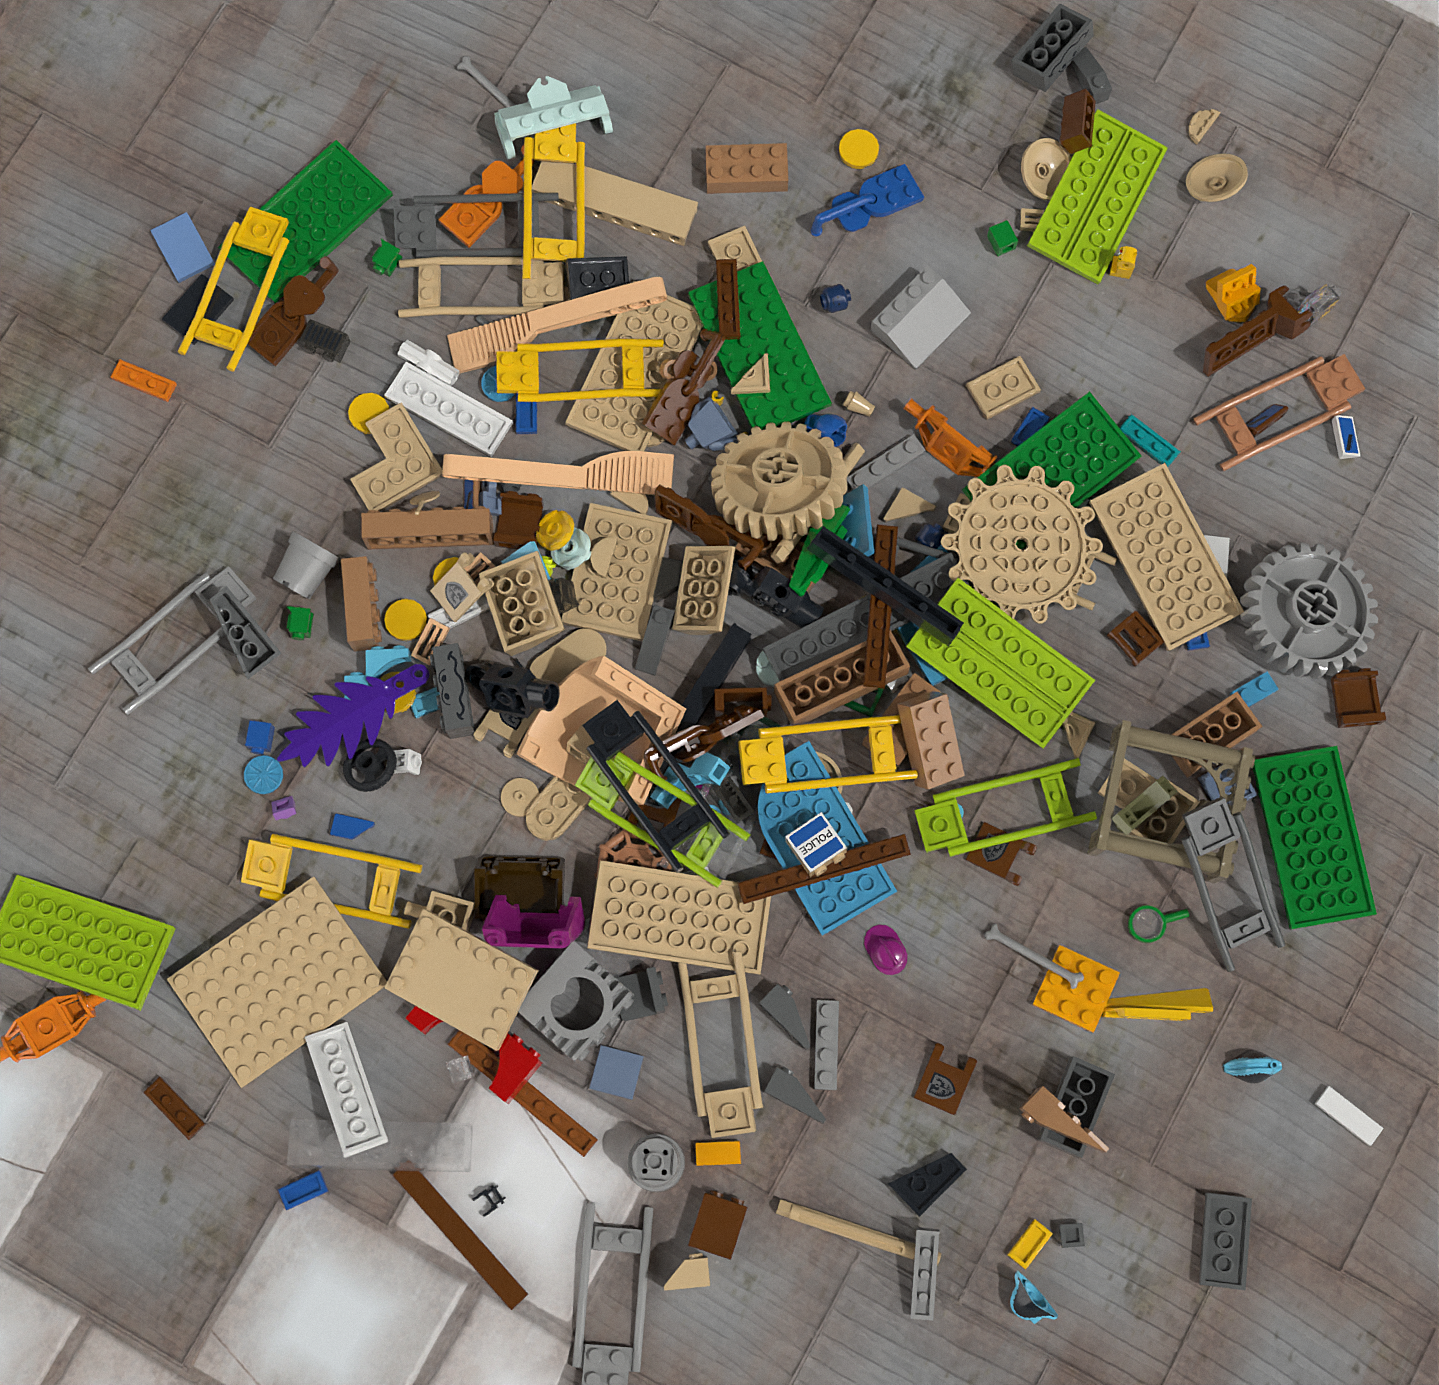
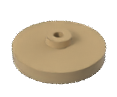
M516 778L509 781L501 792V803L504 809L516 817L526 816L529 806L539 795L538 788L532 781L525 778Z

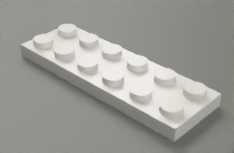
M405 362L384 395L386 399L395 404L402 402L405 409L490 457L493 456L513 424L511 419L408 362Z
M345 1022L306 1036L308 1049L344 1157L346 1158L388 1142L348 1023Z

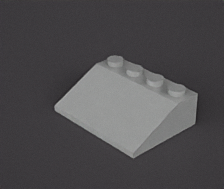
M927 265L872 321L870 331L911 367L917 370L970 316L971 312L946 281Z

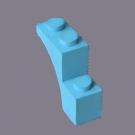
M380 646L372 647L371 650H366V675H363L361 672L350 673V676H344V682L371 686L366 681L367 676L379 678L389 668L400 663L411 662V652L405 646H393V649H384V647Z
M705 753L696 758L691 768L678 763L695 786L700 784H715L719 786L730 769L724 761L710 753ZM669 766L664 776H667L666 781L686 791L687 789ZM659 786L655 788L650 796L666 809L677 798Z

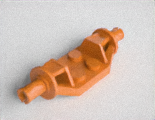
M911 398L903 408L918 420L915 429H919L925 450L955 474L979 477L996 464L997 455L993 456L982 445L979 448L976 447L971 441L962 436L946 423L947 417L934 410V405L925 410ZM927 420L935 430L932 435L925 423ZM974 460L985 466L983 468H978L970 466V464Z
M79 990L77 994L55 996L17 1018L6 1035L1 1036L3 1046L0 1047V1062L9 1057L16 1063L22 1059H37L72 1039L82 1031L91 1018L96 1017L95 1007L107 999L92 994L87 996L83 991ZM20 1032V1034H19L18 1036H16L13 1040H11L16 1034H18V1033Z

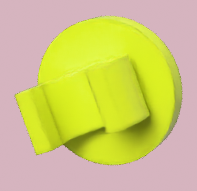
M541 556L551 577L553 574L552 568L556 567V563L551 557Z

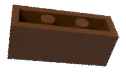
M1086 88L1064 97L1059 141L1069 154L1092 146L1096 101Z

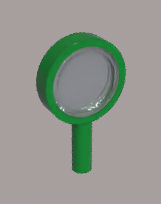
M1141 906L1129 916L1128 930L1135 940L1141 943H1153L1165 933L1166 923L1189 917V912L1187 909L1163 915L1156 907Z

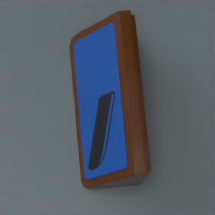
M1273 404L1248 422L1246 425L1252 436L1255 438L1284 417L1289 408L1285 405Z

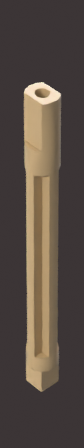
M854 443L843 457L847 467V476L865 453V450L859 443ZM793 532L792 539L785 540L783 538L771 554L775 562H783L802 536L798 532Z
M780 1199L776 1211L778 1215L912 1260L915 1259V1243ZM938 1252L937 1266L941 1258L940 1252Z

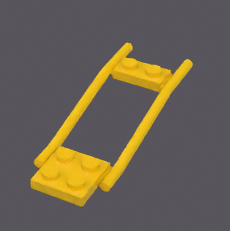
M576 123L536 133L534 138H524L522 279H531V259L566 262L567 258H584L585 142H576ZM532 159L576 163L577 241L532 238Z
M249 207L241 225L235 221L232 223L195 317L178 349L179 354L186 355L195 337L197 340L233 351L234 353L227 369L232 372L235 371L253 333L276 270L289 243L287 238L282 237L289 224L287 218ZM232 243L272 257L244 332L203 318Z
M620 338L543 344L517 343V352H496L497 393H518V402H549L611 397H657L661 389H644L643 347H663L664 340ZM622 347L623 388L539 394L538 352Z
M900 715L760 728L758 731L760 739L738 742L743 785L765 783L766 794L917 779L918 773L917 770L895 772L896 763L890 724H901ZM869 726L868 733L874 774L787 783L783 737L781 735Z
M278 834L271 835V843L254 839L249 840L241 882L262 887L260 897L279 901L288 895L283 894V891H285L292 847L376 863L379 865L375 875L369 906L370 911L334 904L340 914L410 929L411 920L391 916V913L393 911L400 869L421 873L422 865Z

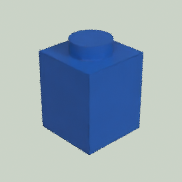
M249 721L245 746L253 754L263 755L264 752H271L275 727L271 723Z

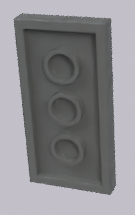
M1205 1193L1199 1285L1246 1290L1252 1198Z

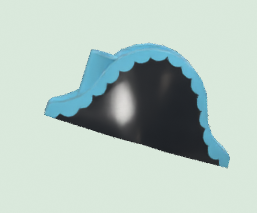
M1250 1050L1223 1064L1225 1073L1247 1083L1255 1084L1268 1079L1282 1070V1063L1262 1052Z
M1017 1270L1014 1276L1016 1286L1010 1300L1012 1311L1019 1318L1031 1320L1034 1324L1042 1318L1055 1320L1058 1317L1056 1311L1042 1293Z

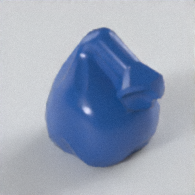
M813 414L806 417L804 424L807 425V432H810L812 429L820 430L821 438L830 437L834 441V447L840 446L845 441L847 423L842 417L834 414Z

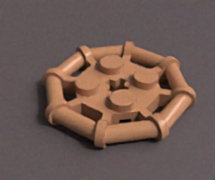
M623 829L609 841L599 846L600 853L597 872L594 875L595 879H597L599 862L607 861L608 854L614 857L613 863L629 865L633 864V861H637L641 867L656 869L657 863L664 862L663 870L670 872L672 866L660 850L658 852L662 857L655 858L649 850L650 844L647 842L645 845L632 844L630 838H640ZM626 839L627 845L617 852L612 850L613 847Z

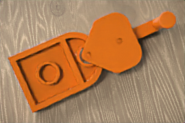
M524 145L521 147V152H522L523 155H524ZM524 159L514 169H511L502 161L492 162L482 172V185L469 188L463 195L519 193L523 188L521 176L524 174ZM502 202L454 203L438 220L441 225L470 248L499 218L502 212Z

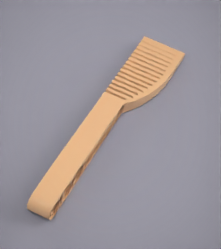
M652 277L530 311L527 314L523 313L521 316L516 315V317L505 318L506 320L502 319L494 323L491 322L483 326L449 334L447 338L453 366L460 373L496 364L497 351L517 352V343L530 344L538 334L662 303L667 300L663 278Z
M622 451L598 457L583 466L445 454L442 476L452 479L655 495V489L659 484L672 489L674 455L643 451Z

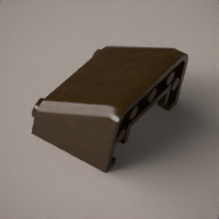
M485 855L479 857L474 868L475 919L486 920L495 895H506V901L512 906L519 904L520 913L559 914L560 906L564 905L565 859L555 856Z

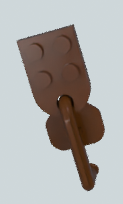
M327 256L320 259V266L327 270L315 284L302 275L293 277L283 290L284 301L274 304L254 327L248 345L275 367L303 335L307 326L306 315L315 314L325 301L323 290L339 272L338 267Z
M707 329L701 331L700 337L703 341L711 340L702 357H699L690 350H684L678 355L672 366L674 378L662 387L641 423L674 446L690 421L695 405L699 403L698 389L702 388L711 374L710 365L725 341V336L722 333Z
M660 484L655 489L656 513L668 520H672L673 523L690 533L699 536L706 546H729V538L749 548L748 554L737 562L738 566L746 571V568L753 563L763 550L764 543L761 539L752 538L749 532L740 533L736 530L735 524H728L720 516L707 515L689 498H683L671 488H666Z
M743 704L734 708V712L729 715L723 714L715 718L716 722L708 726L692 725L662 742L669 752L683 746L684 750L674 756L675 760L683 763L689 762L707 753L717 741L758 721L764 715L761 709ZM696 737L698 738L700 743L689 745L688 741ZM653 745L645 750L644 759L651 772L667 780V776L662 774L656 762V759L662 756Z

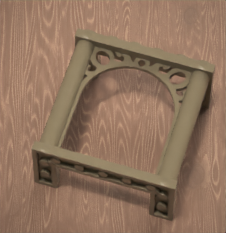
M1122 720L1112 730L1108 750L1114 751L1099 826L1096 831L1091 833L1087 855L1097 856L1105 850L1191 869L1183 844H1170L1110 830L1127 745L1189 759L1201 765L1216 782L1220 797H1224L1226 802L1230 801L1227 805L1232 816L1237 812L1244 811L1247 799L1244 798L1245 789H1249L1251 777H1248L1249 768H1253L1255 756L1252 755L1253 749L1246 747L1241 750L1134 727L1131 726L1132 722ZM1212 763L1218 766V763L1223 764L1217 770L1212 769ZM1228 769L1227 777L1232 779L1228 782H1223L1220 780V774L1223 770ZM1233 785V787L1229 790L1231 794L1227 795L1225 793V787ZM1234 840L1219 847L1217 853L1211 851L1202 856H1197L1202 873L1207 875L1206 882L1217 883L1232 875L1234 863L1231 861L1233 854L1237 852L1238 841Z

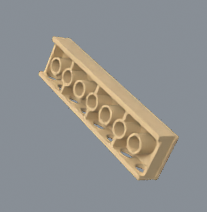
M541 161L532 184V193L558 192L559 201L545 202L577 212L576 163ZM584 166L585 215L681 246L685 245L688 232L697 213L698 202Z

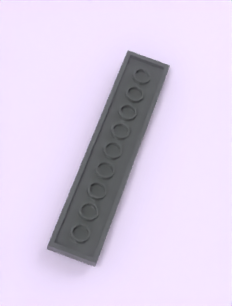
M951 552L900 579L938 604L954 582L949 578V570L958 563ZM962 580L967 585H969L967 580ZM871 593L764 647L763 651L779 681L867 641ZM891 608V631L911 622Z

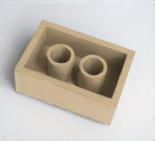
M1170 782L1178 792L1129 834L1172 844L1185 825L1182 815L1195 809L1200 801Z

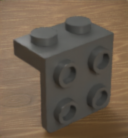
M651 967L647 968V971L616 978L634 993L632 1005L626 1011L624 1009L620 1011L623 1021L665 1012L664 1007L668 1006L666 993H661L659 985L663 984L661 971L656 972V968Z

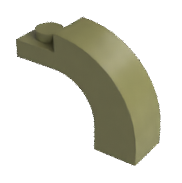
M1161 776L1112 818L1116 828L1124 832L1125 835L1129 834L1178 791L1164 776Z

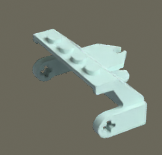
M546 76L545 80L548 84L542 85L541 78H538L527 93V103L499 109L498 112L494 113L495 125L506 158H516L512 142L516 138L598 117L603 133H612L613 128L609 110L600 87L593 85L569 92L567 85L561 81Z

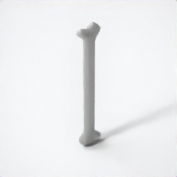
M463 56L462 62L457 64L458 70L468 71L504 106H515L507 96L471 64L469 56Z
M996 923L992 924L991 930L984 933L986 940H997L1067 979L1071 989L1077 988L1078 982L1084 980V975L1081 972L1072 973L1002 934L998 930Z

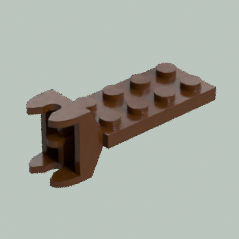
M1286 285L1275 289L1269 293L1267 310L1261 311L1251 321H1245L1238 329L1226 333L1222 339L1212 342L1206 347L1203 372L1209 377L1268 340L1275 333L1291 340L1296 338L1310 327L1311 323L1306 320L1313 313L1307 310L1299 314L1287 302L1288 298L1283 296L1289 290Z

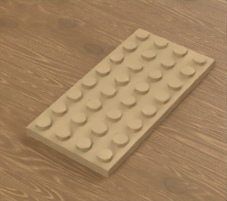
M667 295V300L662 303L617 314L606 339H663V347H643L644 389H662L669 380L664 379L660 375L661 363L666 359H677L678 355L684 350L692 351L703 325L692 305ZM622 347L600 349L581 391L623 388ZM611 397L576 400L566 420V425L624 451L645 452L654 432L641 423L657 397Z
M1165 463L1089 501L1154 627L1163 639V644L1167 651L1244 612Z
M600 861L586 949L736 971L733 952L741 951L745 973L760 975L771 896L743 904L737 885L739 882L722 880L719 888H716L700 876Z

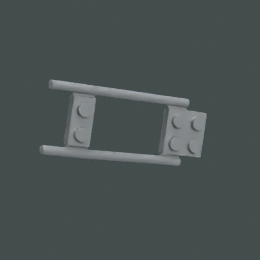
M229 566L212 579L205 572L121 644L88 668L92 675H94L111 662L139 696L123 708L127 715L168 685L225 635V632L220 627L158 682L155 681L128 649L193 592L217 620L218 617L207 601L227 586L244 608L256 600L253 593Z
M587 1203L572 1367L583 1368L582 1385H628L629 1372H640L653 1208H644L643 1230L594 1227L595 1203ZM591 1250L641 1254L633 1348L583 1344Z

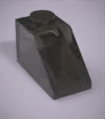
M662 557L653 595L654 602L658 603L679 590L683 561Z

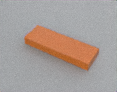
M119 359L111 375V379L166 402L169 401L177 385L176 382L121 359Z

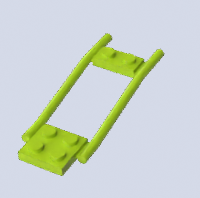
M619 752L615 759L611 758L609 761H606L624 787L634 771L692 807L697 805L691 795L639 765L622 752ZM591 757L575 784L576 787L592 797L588 806L659 850L647 832L610 811L620 795ZM712 808L727 830H730L744 841L749 839L750 833ZM709 822L700 831L686 856L675 849L671 851L680 863L716 888H719L722 880L707 871L705 867L710 862L723 838L713 824Z
M1076 758L1036 770L934 794L935 805L914 810L926 853L947 847L951 857L1096 820L1095 811L1073 816L1061 771L1081 766L1080 759ZM1040 778L1052 823L968 842L956 797Z

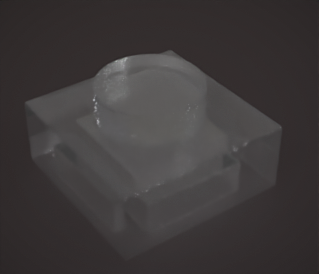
M468 1055L446 1062L452 1084L474 1077Z

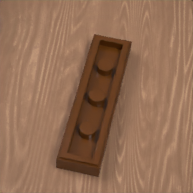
M717 259L719 333L725 336V340L740 339L737 259Z

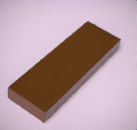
M159 1076L143 1092L188 1140H191L206 1125L162 1077Z

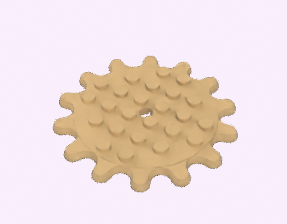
M1002 465L997 469L998 479L995 485L987 486L980 479L973 478L968 482V489L973 496L972 502L969 505L952 503L948 507V514L959 524V529L956 533L946 534L941 539L943 548L956 551L959 555V563L949 570V578L952 581H955L957 577L961 580H969L974 585V590L989 601L998 603L1000 609L1013 619L1019 609H1027L1031 613L1033 621L1042 624L1048 618L1047 607L1050 603H1059L1065 610H1072L1076 607L1077 600L1072 593V587L1075 583L1092 585L1096 581V574L1086 566L1085 559L1090 554L1101 552L1103 544L1097 538L1088 537L1084 531L1085 525L1094 519L1095 512L1091 507L1086 506L1077 509L1071 505L1070 497L1074 492V486L1071 482L1063 481L1056 488L1048 487L1044 481L1045 472L1042 467H1032L1028 477L1024 480H1019L1015 478L1009 466ZM1021 539L1026 542L1027 547L1025 550L1021 551L1017 547V540Z

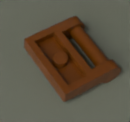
M1134 611L1107 634V637L1110 640L1113 639L1132 660L1131 663L1134 667L1139 665L1164 643L1163 639L1137 611ZM1121 631H1124L1140 648L1141 654L1138 655L1119 634Z

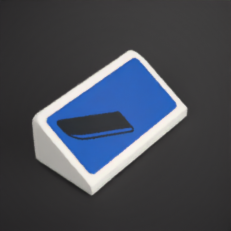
M1334 416L1332 425L1339 459L1360 457L1353 417Z

